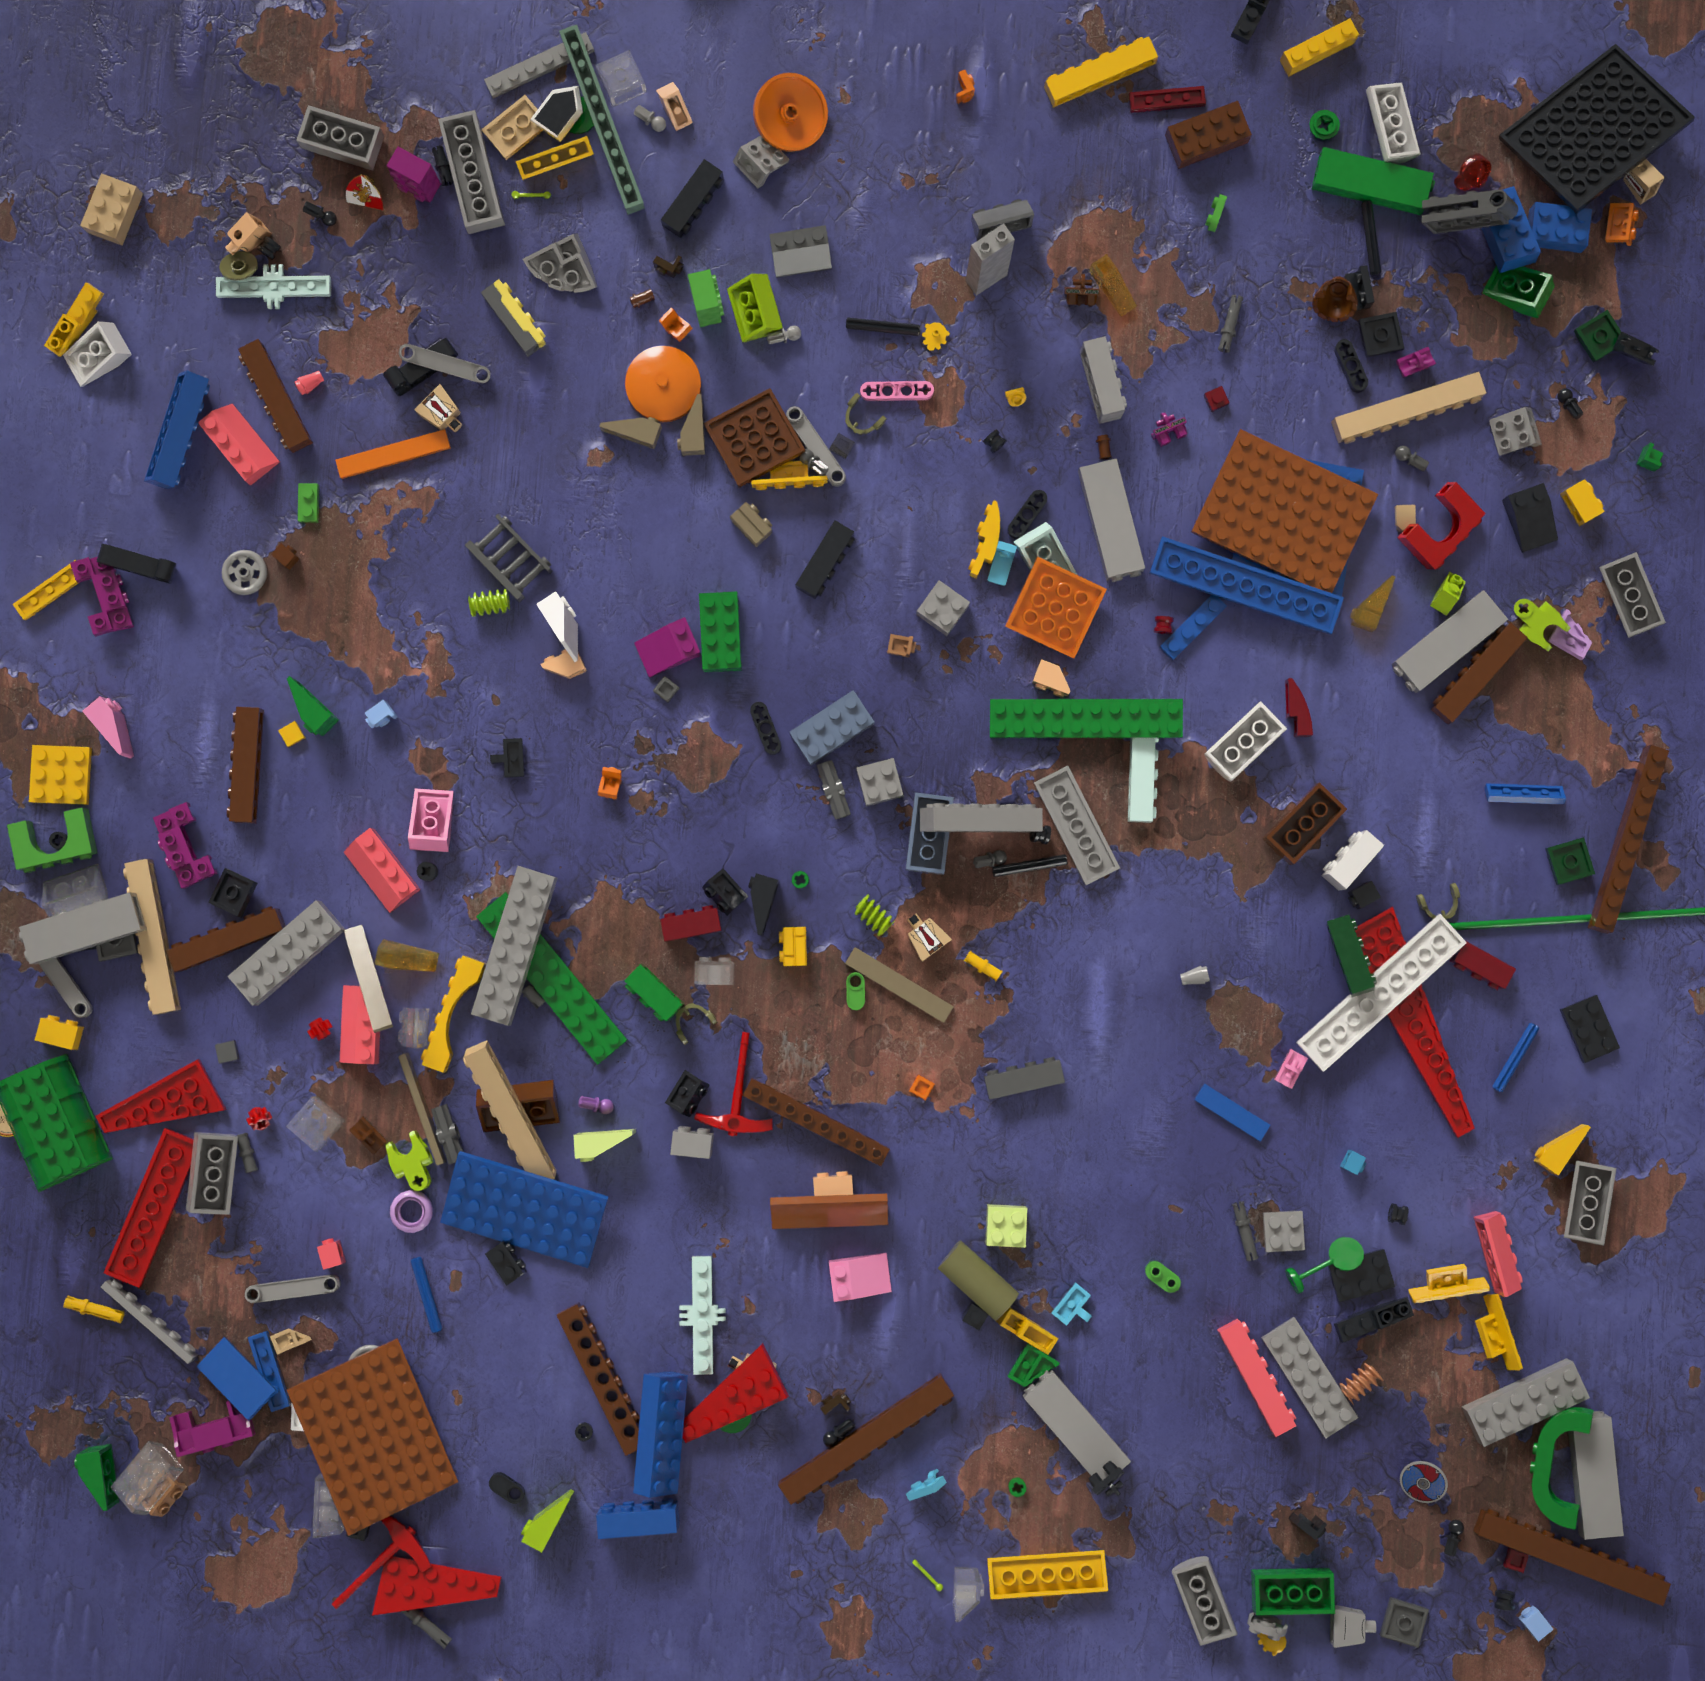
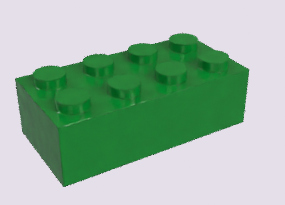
M737 591L699 593L703 671H742Z
M1330 1568L1251 1569L1252 1610L1256 1615L1335 1614L1334 1573Z

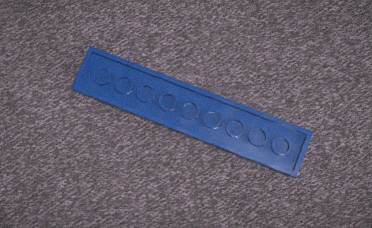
M1163 536L1161 537L1149 574L1330 635L1333 633L1344 597Z

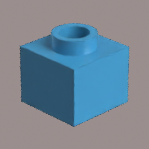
M1348 1149L1340 1167L1358 1175L1366 1166V1162H1364L1366 1157Z

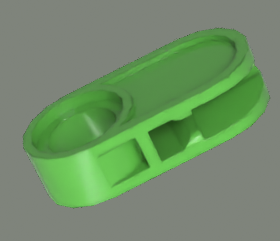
M854 972L847 977L846 981L847 1005L852 1010H860L865 1004V980L862 974ZM851 977H860L861 984L858 987H853L850 984Z

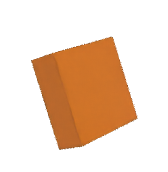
M918 1074L909 1092L926 1101L935 1084Z

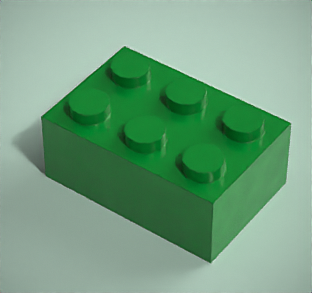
M640 964L624 980L627 983L625 987L632 994L637 993L641 997L639 1001L645 1007H652L655 1010L653 1014L660 1021H669L685 1005L644 964Z

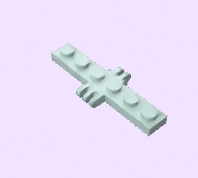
M266 264L263 265V277H248L243 280L216 277V296L218 298L263 297L264 302H267L268 309L273 308V302H275V309H280V302H284V297L331 296V277L284 276L283 264H279L278 272H276V264H271V272H269V266Z
M692 1256L693 1305L679 1306V1310H687V1313H679V1318H687V1321H679V1325L693 1326V1375L713 1374V1325H718V1321H726V1316H718V1313H726V1309L718 1308V1305H712V1256Z

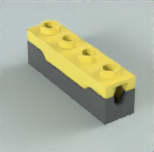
M498 279L494 284L484 289L481 294L526 356L529 357L539 350L540 347L546 345L543 339L546 336L539 327L537 329L532 323L535 321L528 312L525 314L522 311L523 305L517 297L514 299L511 296L512 290L506 282L502 284Z

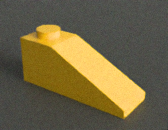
M1581 1124L1545 1144L1543 1147L1541 1146L1535 1153L1536 1158L1534 1161L1552 1174L1559 1176L1591 1127Z

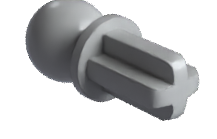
M641 105L636 107L634 115L643 120L645 125L648 126L651 123L653 130L656 132H661L666 128V121L663 117H654V111L650 112Z
M794 325L790 326L787 331H784V328H782L779 332L767 334V341L769 344L782 341L787 343V339L796 341L801 337V330L798 326Z

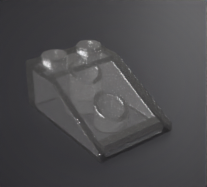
M403 1007V1011H400L399 1014L402 1030L398 1032V1042H401L403 1047H427L429 1008Z

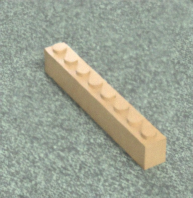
M1476 372L1335 417L1331 423L1338 443L1344 442L1348 444L1354 442L1355 438L1360 436L1367 438L1374 435L1373 432L1379 430L1381 433L1392 429L1391 426L1394 425L1402 427L1409 424V421L1413 419L1420 421L1426 419L1427 415L1432 413L1439 415L1446 412L1445 409L1451 407L1455 410L1463 407V404L1470 402V404L1477 403L1482 400L1481 398L1486 394V390L1480 373Z
M143 859L124 863L123 874L125 879L128 880L129 885L127 893L137 894L147 929L135 933V935L139 939L137 948L143 960L141 969L146 976L145 990L149 993L150 997L148 1001L149 1010L153 1015L181 1010L174 970L166 950H169V943L153 860Z
M488 1040L466 1049L463 1057L464 1064L467 1068L471 1069L473 1073L472 1078L476 1085L479 1084L483 1099L488 1101L491 1106L490 1112L499 1121L498 1125L501 1133L507 1136L509 1148L515 1151L518 1165L523 1166L527 1172L554 1180L557 1170Z

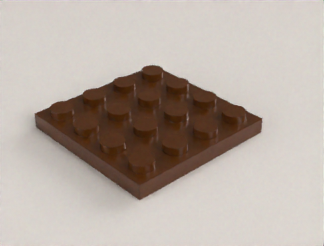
M771 388L703 423L739 488L805 452L804 446Z

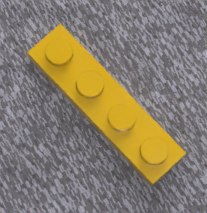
M67 565L13 603V606L23 620H28L78 584L71 565Z

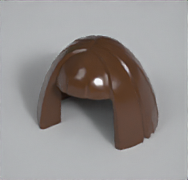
M1336 276L1321 285L1314 295L1312 306L1314 312L1318 313L1317 315L1320 318L1327 319V321L1331 320L1332 322H1342L1355 314L1358 300L1352 284L1344 277Z

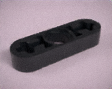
M1342 339L1334 348L1335 355L1351 390L1356 393L1362 392L1368 386V378L1353 344L1347 339ZM1341 345H1343V347H1346V346H1347L1348 349L1346 350V354H1347V356H1349L1350 354H1351L1352 356H1350V357L1346 358L1345 360H1343V358H1345L1346 354H1345L1344 351H1340V350H1339V349L1341 348ZM1348 361H1353L1356 364L1354 371L1347 369L1346 363ZM1357 379L1358 381H1363L1361 387L1359 385H1355Z
M1035 490L1008 526V534L1011 538L1019 539L1022 537L1047 502V494L1044 491ZM1041 495L1043 502L1039 501L1035 508L1031 506L1035 502L1034 496L1038 497ZM1029 509L1032 511L1033 517L1025 519L1022 516V512ZM1020 521L1027 524L1026 526L1024 524L1021 525V533H1013L1012 526L1017 527Z
M755 702L750 708V713L765 751L769 755H776L781 751V742L766 705L762 702ZM756 706L764 708L762 715L764 718L768 716V719L757 723L756 720H760L758 713L754 714ZM764 723L771 725V731L768 734L760 731V727ZM775 734V737L771 738L774 744H778L776 750L768 749L767 747L770 746L768 739L764 741L763 738Z

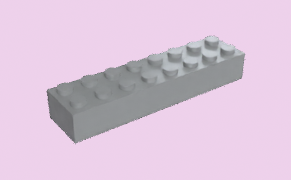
M517 866L471 1015L507 1026L512 1025L558 878Z

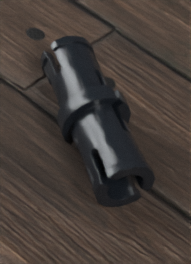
M436 146L437 150L433 147L432 152L436 162L435 169L439 172L441 185L449 186L448 182L452 185L454 182L450 174V165L446 159L444 147Z

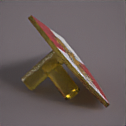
M361 174L349 182L346 188V200L348 203L384 210L382 197L373 185L374 180Z

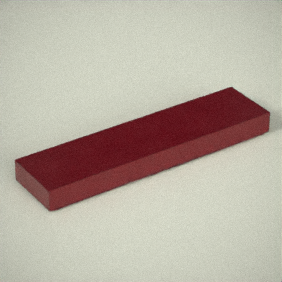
M1204 86L1129 92L1130 113L1205 107Z

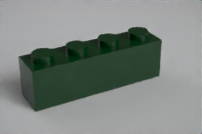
M1348 914L1327 921L1326 926L1351 997L1374 991L1375 984H1377L1374 973L1370 974L1368 966H1371L1368 956L1364 955L1361 949L1364 948L1362 938L1356 935L1355 930H1358L1355 919H1351Z

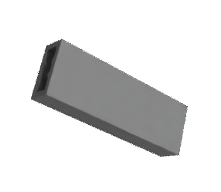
M1004 223L971 245L966 282L976 296L1008 274L1015 239Z
M1117 458L1080 467L1078 474L1106 581L1112 580V582H1117L1127 575H1130L1131 578L1140 576L1141 572L1145 569Z
M1483 590L1392 663L1393 671L1397 676H1402L1406 681V687L1411 692L1417 693L1499 628L1508 618Z
M129 892L20 926L19 938L24 943V955L29 964H39L147 929L137 894Z
M1052 1369L1049 1372L1046 1370L1039 1377L1040 1380L1035 1384L1031 1383L1024 1389V1399L1091 1476L1097 1472L1102 1480H1104L1108 1474L1103 1469V1466L1109 1461L1122 1469L1131 1462L1129 1457Z
M1594 1411L1590 1434L1568 1431L1575 1503L1580 1505L1577 1520L1579 1536L1583 1539L1624 1536L1612 1419L1607 1414H1604L1603 1411Z

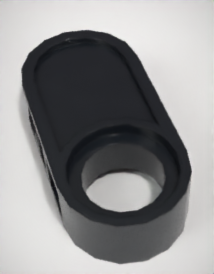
M494 1473L489 1480L490 1489L508 1502L517 1504L524 1498V1487L505 1473ZM513 1488L518 1489L521 1493L517 1499L510 1496V1490Z

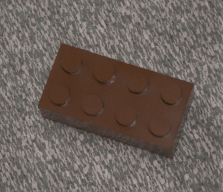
M1239 101L1168 126L1165 133L1178 169L1247 144L1252 136Z
M1319 782L1266 834L1263 840L1289 865H1294L1337 821L1347 808Z

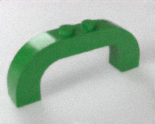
M1582 1407L1565 1409L1552 1415L1546 1421L1540 1433L1538 1443L1534 1442L1532 1454L1536 1455L1535 1462L1532 1461L1530 1466V1473L1533 1474L1532 1492L1541 1512L1554 1523L1574 1530L1577 1525L1580 1505L1558 1498L1551 1488L1550 1477L1556 1439L1567 1431L1590 1434L1594 1410Z

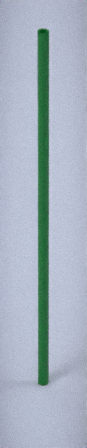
M1705 907L1621 912L1617 920L1705 915ZM1592 914L1449 924L1455 930L1583 923L1589 922Z

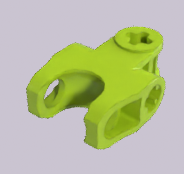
M1520 599L1514 605L1515 614L1525 622L1519 630L1531 642L1538 644L1547 651L1552 648L1543 635L1547 626L1557 625L1566 632L1571 629L1561 614L1546 601L1540 607H1537L1529 599ZM1527 603L1529 605L1527 608L1529 612L1521 613L1519 605Z
M415 1130L409 1133L412 1149L408 1154L400 1153L393 1141L386 1143L385 1146L389 1164L395 1177L399 1179L405 1176L411 1189L420 1191L427 1189L431 1184V1176L426 1166L434 1161L428 1146ZM419 1178H423L424 1180L421 1182V1184L416 1183V1181Z

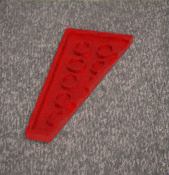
M197 1059L95 1117L103 1132L107 1133L227 1109L200 1059Z
M763 1343L684 1418L683 1439L685 1443L788 1398L789 1395Z
M392 1556L383 1566L372 1616L498 1597L502 1577L437 1564H431L432 1567L421 1573L415 1560Z

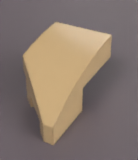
M1415 505L1395 506L1396 530L1402 533L1409 524H1416Z
M289 1328L270 1336L277 1355L312 1340L310 1336Z

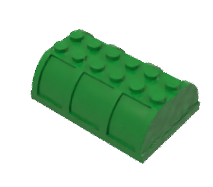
M67 1053L41 1062L0 1081L1 1108L38 1192H42L114 1159Z

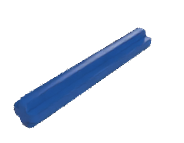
M1530 1023L1494 1082L1493 1088L1498 1092H1503L1539 1031L1537 1025Z
M416 1257L411 1260V1264L432 1333L442 1330V1325L421 1257Z

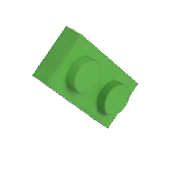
M298 483V522L318 523L319 485L317 483Z

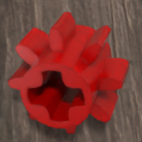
M320 1017L309 1024L311 1029L307 1032L311 1039L317 1038L318 1041H321L331 1034L329 1029L333 1026L328 1019L323 1021Z
M255 1107L248 1112L250 1117L246 1121L253 1130H264L270 1125L269 1120L272 1119V1116L266 1107Z

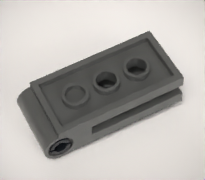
M1503 190L1469 191L1464 195L1449 194L1443 198L1434 196L1430 197L1429 200L1422 201V209L1428 213V215H1422V224L1433 234L1509 224V220L1513 219L1518 213V205Z

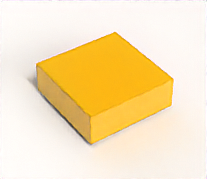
M296 721L278 730L287 747H291L305 739Z

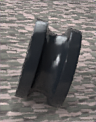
M54 832L49 837V843L55 849H62L68 836L63 832ZM60 835V838H63V841L60 842V845L58 846L59 843H55V839H58V836Z
M586 1422L580 1423L575 1430L576 1438L580 1441L589 1440L593 1433L592 1426ZM585 1426L586 1430L589 1431V1435L586 1434V1437H582V1433L578 1431L579 1428L582 1430V1427Z

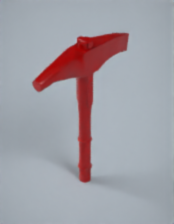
M742 1032L731 1113L722 1116H710L696 1112L694 1120L728 1131L730 1136H737L738 1132L748 1133L773 1130L772 1119L752 1120L740 1115L750 1035L747 1032Z
M391 1515L381 1520L388 1528L393 1542L341 1595L339 1594V1597L332 1603L335 1609H338L399 1549L407 1552L415 1560L421 1573L432 1567L424 1549L414 1536L416 1531L413 1527L409 1526L407 1528Z

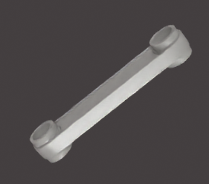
M403 344L399 348V356L404 361L478 383H486L490 379V371L485 366L411 344ZM405 347H409L413 351L412 356L409 358H405L402 355V349ZM480 369H484L487 372V377L484 380H480L476 376L477 371Z
M796 406L790 407L786 412V417L806 449L811 450L814 456H818L820 461L829 468L825 475L828 481L835 487L842 486L846 480L845 472L803 411ZM797 412L800 416L798 419H791L790 414ZM840 474L843 478L841 481H834L832 476Z
M59 958L39 963L74 1015L79 1018L89 1016L92 1013L91 1003ZM81 1004H84L86 1007L83 1014L79 1011Z
M330 1274L255 1284L246 1289L245 1299L250 1303L332 1293L340 1288L341 1281L338 1276ZM328 1279L335 1281V1288L328 1286ZM252 1289L258 1292L257 1299L251 1296Z

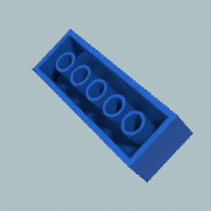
M188 370L178 374L144 482L164 489L174 488L175 485L179 484L181 478L179 471L181 467H184L187 459L184 455L186 449L189 450L191 447L192 438L190 437L192 431H195L198 426L196 418L204 407L202 402L203 396L207 395L210 388L208 378Z
M669 1371L648 1373L643 1376L633 1490L635 1494L649 1498L678 1494L688 1375Z

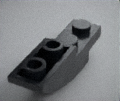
M1248 0L1230 37L1247 45L1270 0Z
M1403 1297L1347 1316L1348 1318L1334 1323L1340 1342L1344 1343L1373 1330L1383 1329L1414 1316L1408 1297Z

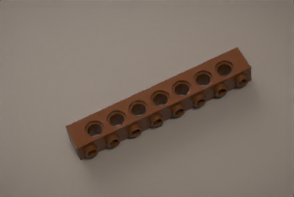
M751 1078L743 1094L744 1097L879 1166H882L890 1150L889 1147L754 1078Z
M580 1302L558 1312L556 1316L625 1456L637 1451L640 1417L637 1411H633L630 1406L632 1403L628 1393H624L621 1387L623 1382L619 1375H615L613 1371L615 1367L611 1358H607L604 1353L606 1351L602 1340L598 1341L595 1335L597 1330L593 1322L590 1323L587 1318L589 1314L584 1305L581 1306ZM575 1320L581 1321L583 1329H575L573 1322ZM589 1338L592 1345L590 1347L583 1346L582 1339ZM591 1356H598L600 1364L594 1365L590 1360ZM606 1373L609 1376V1381L602 1382L599 1379V1374ZM615 1391L618 1398L615 1400L610 1399L608 1392ZM619 1408L624 1409L626 1416L619 1417L616 1410ZM632 1426L635 1429V1434H627L625 1427Z

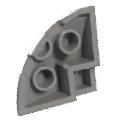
M578 233L572 234L523 258L530 272L553 289L577 293L597 287L592 267Z

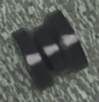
M265 236L263 239L264 243L259 245L257 249L273 260L276 251H280L282 247L271 238Z
M997 429L990 433L983 441L985 445L990 447L992 453L998 451L1007 442L1005 438L999 435Z
M1044 825L1042 832H1030V841L1048 844L1051 838V827Z
M422 862L417 867V875L421 880L433 881L438 876V868L433 863Z
M1392 1203L1388 1211V1222H1398L1400 1225H1405L1409 1208L1407 1206L1399 1207L1397 1204Z
M1495 1590L1497 1601L1494 1607L1500 1610H1514L1513 1599L1515 1598V1592Z

